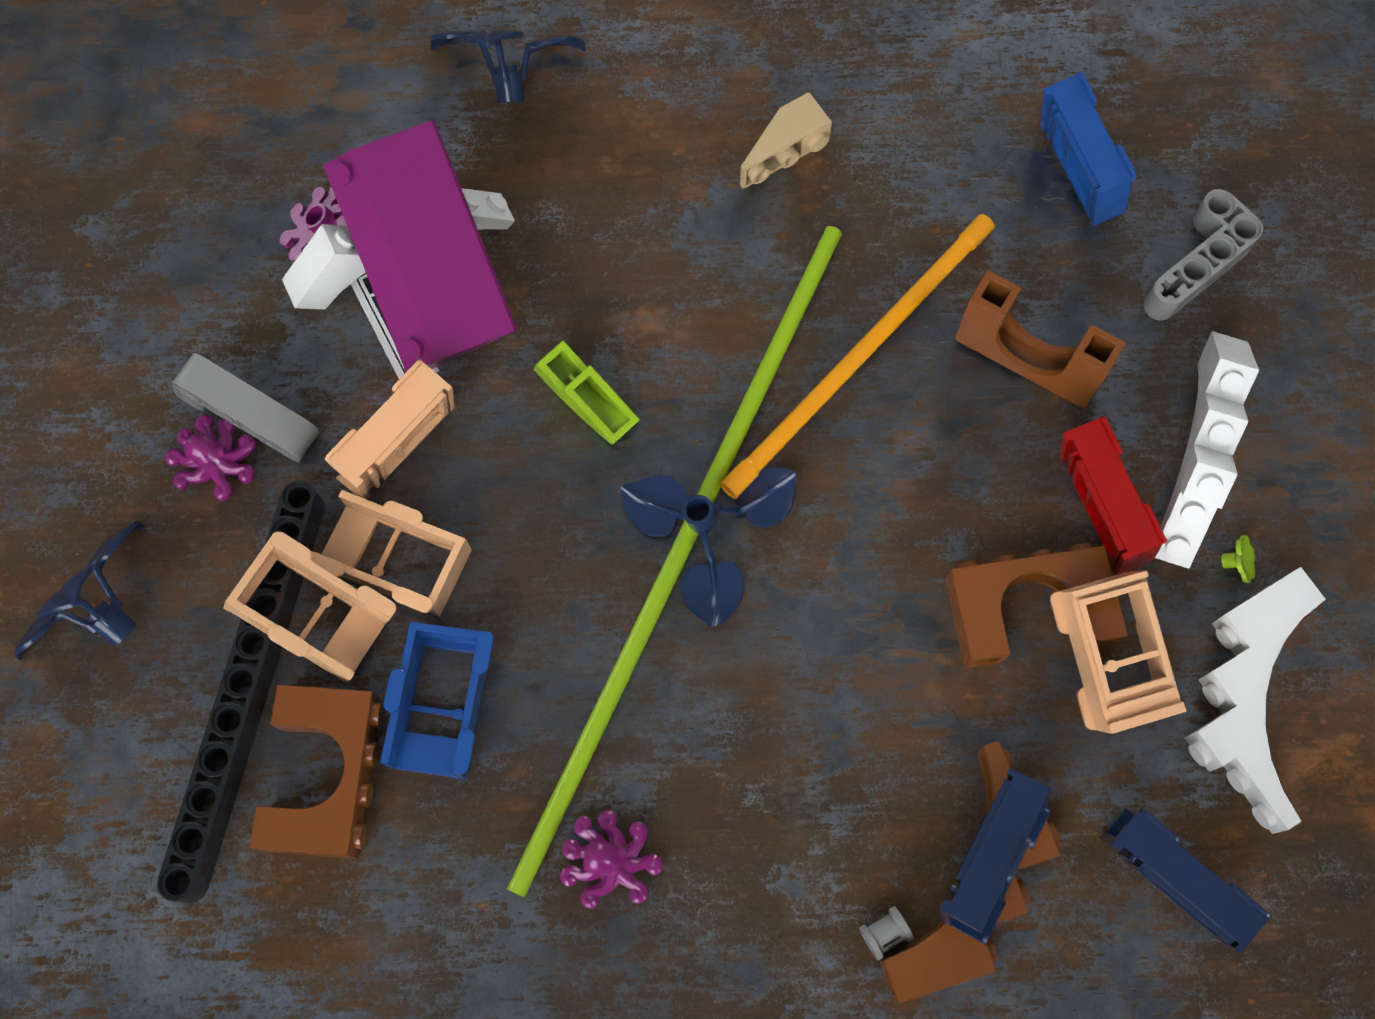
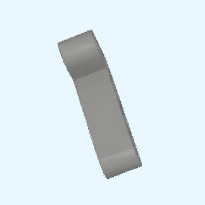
M1214 189L1208 192L1194 213L1192 219L1193 226L1206 240L1155 282L1143 303L1144 311L1152 319L1161 321L1171 318L1243 259L1262 235V222L1230 192L1222 189ZM1171 291V293L1173 294V296L1170 295V296L1166 297V296L1169 294V292Z
M192 354L171 383L175 394L190 406L202 412L205 409L210 410L293 461H301L320 433V430L310 421L199 354Z

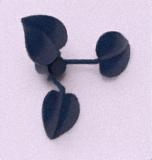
M476 30L447 31L430 37L432 52L439 46L460 38H464L465 42L478 43L491 73L492 83L495 84L498 103L525 100L522 81L528 80L527 67L531 53L547 46H572L584 52L586 51L585 43L581 39L572 36H557L525 44L521 70L517 72V65L506 66L501 40L524 37L522 31L497 30L491 33ZM494 44L499 62V67H496V69L487 47L491 48Z
M786 468L762 469L758 477L738 498L733 499L739 508L724 506L720 502L712 504L711 500L703 495H694L688 498L683 485L677 479L661 475L622 484L621 495L625 510L631 521L646 535L652 537L670 535L676 527L677 519H685L689 527L699 534L708 559V565L697 564L688 569L681 580L680 592L685 605L693 614L710 627H716L729 619L736 611L742 600L745 585L742 572L735 563L731 561L715 563L708 533L714 530L718 524L717 513L722 512L737 516L745 513L749 523L756 527L776 526L788 516L793 506L797 475L794 470Z
M141 522L131 523L108 538L96 551L88 565L69 578L63 584L61 590L46 600L36 613L39 617L29 627L14 650V656L21 661L24 650L36 642L53 623L64 619L85 627L92 634L97 632L112 646L118 645L132 632L137 623L120 610L124 604L116 598L102 574V568L106 560L130 532L145 528ZM91 572H93L109 599V605L103 600L93 607L80 596L82 586ZM81 606L89 613L86 617L89 621L65 610Z

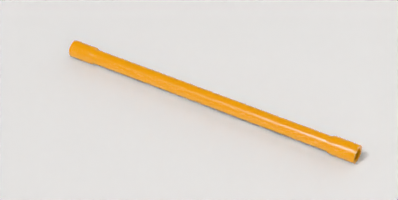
M979 214L963 230L951 247L768 437L724 478L720 486L727 495L737 499L758 477L759 472L965 256L970 251L976 249L994 230L995 225L987 215Z

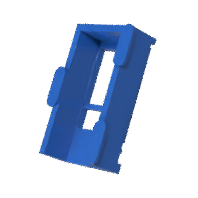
M1078 72L1074 76L1043 89L1040 127L1043 132L1048 131L1047 138L1049 141L1052 140L1051 146L1088 218L1091 217L1090 224L1093 227L1126 212L1132 180L1136 179V172L1122 145H1114L1094 108L1097 105L1096 97L1084 74Z
M410 622L400 669H394L390 673L384 699V708L391 714L381 756V764L389 769L467 780L483 686L494 641L493 635L490 632ZM424 647L474 654L464 711L460 708L446 710L413 705ZM411 711L450 716L457 721L462 720L458 739L407 732Z

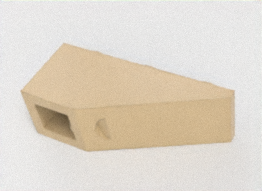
M810 92L779 108L741 165L740 186L742 189L752 184L762 183L773 172L781 168H789L799 158L810 152H818L827 145L830 140L832 121Z

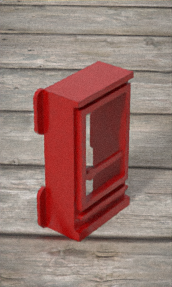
M1102 416L1064 432L1059 457L1062 463L1068 461L1067 473L1069 475L1073 474L1071 481L1102 545L1105 546L1112 566L1116 565L1114 572L1117 575L1153 562L1161 546L1167 543V540L1148 503L1142 504L1119 455H1122L1120 444L1105 416Z

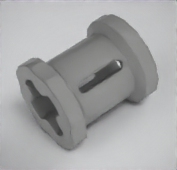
M895 906L889 908L888 915L868 927L866 925L859 927L863 939L877 961L884 957L883 953L904 940L908 943L914 940L910 928Z

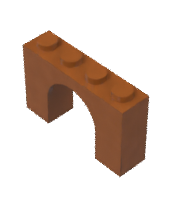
M988 270L969 300L954 340L1085 409L1110 372L1126 342L1092 324L1082 341L1073 347H1058L1035 338L1023 329L1013 313L1014 304L1022 288Z
M1083 543L1069 547L1067 552L1053 554L1052 549H1043L1031 553L1030 557L1015 559L1014 555H1004L994 558L992 563L977 565V561H964L954 565V569L950 570L945 582L964 668L1003 663L1011 655L1001 614L1002 597L1008 588L1020 583L1032 582L1045 585L1057 592L1110 577L1112 573L1105 546L1091 548L1089 543ZM1118 596L1086 605L1098 648L1118 645L1128 637Z
M277 685L271 725L281 731L332 736L342 750L344 772L335 792L317 806L308 809L256 806L249 848L262 852L358 859L359 849L364 848L367 839V826L363 824L365 808L370 807L373 798V785L369 783L371 767L377 765L379 746L378 743H375L377 727L382 726L385 714L384 704L381 703V699L372 691Z

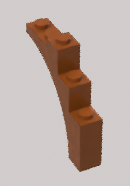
M1000 741L984 745L976 751L985 782L987 814L1005 778L1007 779L1009 769L1015 770L1010 752L1007 749H1002ZM1046 821L1033 849H1027L1017 870L1060 856L1058 848L1061 847V840L1053 823L1048 824ZM1014 876L1002 900L1006 902V905L997 923L1029 913L1026 904L1030 903V898L1021 878L1016 879ZM941 921L935 929L913 945L881 959L880 963L893 1002L902 1003L994 973L996 969L993 962L998 960V956L991 938L984 945Z

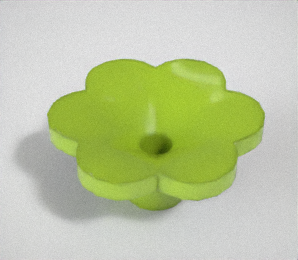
M1241 535L1240 539L1236 541V552L1222 554V566L1224 569L1237 568L1243 583H1251V579L1255 578L1256 573L1254 565L1255 553L1250 545L1248 535Z

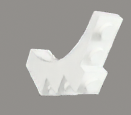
M462 188L478 230H507L515 221L501 193ZM321 224L285 274L282 281L294 308L326 309L345 288L366 273L348 227Z
M1213 331L1197 364L1199 375L1198 394L1191 432L1177 482L1160 526L1167 543L1161 546L1155 557L1188 569L1194 560L1217 508L1222 509L1238 475L1233 454L1248 424L1243 404L1259 371L1249 342Z
M1301 567L1211 623L1216 629V636L1225 648L1231 649L1235 657L1199 679L1203 686L1202 691L1205 698L1210 704L1218 707L1222 714L1184 737L1189 744L1188 749L1193 759L1199 765L1205 766L1208 772L1224 766L1227 770L1226 776L1229 783L1236 791L1245 795L1253 807L1252 813L1262 827L1269 829L1272 834L1291 829L1300 823L1301 819L1285 795L1271 760L1266 733V694L1273 665L1285 640L1303 617L1326 600Z

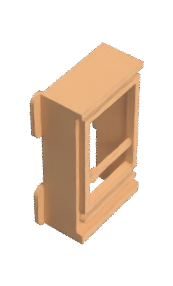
M418 360L395 383L392 391L395 393L358 431L355 429L350 430L325 457V461L339 473L336 479L356 496L368 500L371 497L369 490L373 486L379 488L381 485L379 480L382 478L385 481L449 413L448 409L452 411L455 408L452 386L422 360Z
M341 490L338 497L346 507L322 554L311 551L310 560L336 577H343L360 585L369 586L377 592L392 597L400 604L423 613H432L440 618L472 551L467 540L422 522V514L394 501H387L382 506ZM378 523L395 529L378 565L372 569L373 575L357 570L356 567ZM401 532L451 551L429 597L379 578L384 574L383 568Z
M275 532L226 599L223 609L230 611L266 633L270 640L296 656L305 657L347 684L354 676L355 670L385 624L395 613L396 605L369 586L364 585L358 589L352 587L311 561V551L307 547L283 532ZM276 561H279L328 592L327 596L321 598L320 607L299 637L246 606V603ZM335 596L352 608L323 652L309 645L304 639L325 608L332 605V598Z
M1147 571L1124 572L1057 591L1050 596L1059 632L1069 634L1083 684V687L1078 689L1076 696L1084 725L1090 730L1114 734L1187 712L1184 702L1180 699L1147 582ZM1128 593L1143 653L1118 661L1108 660L1103 665L1086 605ZM1147 659L1152 680L1110 692L1105 671L1115 672L1119 667Z

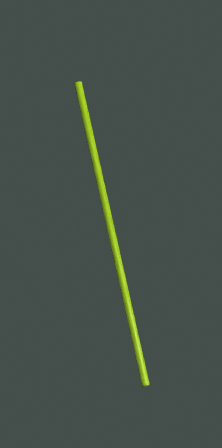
M826 227L697 495L709 498L712 504L721 489L720 483L727 476L842 236V232L836 227ZM684 520L506 888L524 898L699 535L689 527L686 520Z

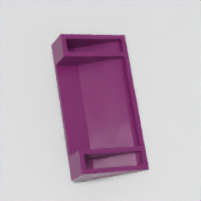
M431 120L354 148L323 165L406 372L418 360H422L428 367L434 369L518 331L435 121Z

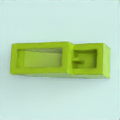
M564 341L558 344L535 365L533 370L581 419L611 445L617 442L640 421L592 366L589 365L587 367Z

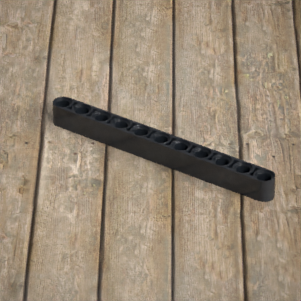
M295 480L284 487L265 545L275 532H283L289 535L292 532L299 531L296 541L307 547L310 551L313 550L324 514L325 504L321 496L308 482ZM304 497H310L309 502L304 507L296 508L299 500ZM276 561L246 603V606L263 616L265 607L270 603H276L274 612L266 618L288 630L304 577L288 568L284 577L274 580L277 570L287 567ZM243 619L239 623L157 882L158 892L164 899L171 902L194 903L199 901L208 890L282 651V647L270 640L266 633ZM260 639H264L262 650L252 655L251 649L253 644ZM252 676L251 687L247 691L240 693L241 682L246 677ZM240 714L238 727L228 732L229 720L234 715ZM227 752L228 762L222 770L216 771L215 763L217 758ZM214 792L216 798L213 807L208 811H204L203 801L209 793ZM200 832L203 837L202 845L196 852H192L190 847L191 839L196 833ZM187 873L190 879L189 886L184 893L180 894L177 884L180 877Z

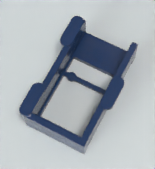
M1012 768L1009 769L1007 779L1005 778L956 877L957 886L952 885L950 889L952 901L950 903L944 900L940 908L942 922L984 945L988 943L1006 905V902L1002 900L1027 849H1033L1052 810V808L1048 807L1050 787Z
M1125 808L1099 838L1107 846L1118 850L1117 854L1120 857L1126 859L1127 863L1212 935L1216 936L1220 942L1239 953H1242L1272 917L1269 912L1233 883H1230L1228 886L1180 846L1179 842L1181 839L1143 808L1137 811L1135 815Z

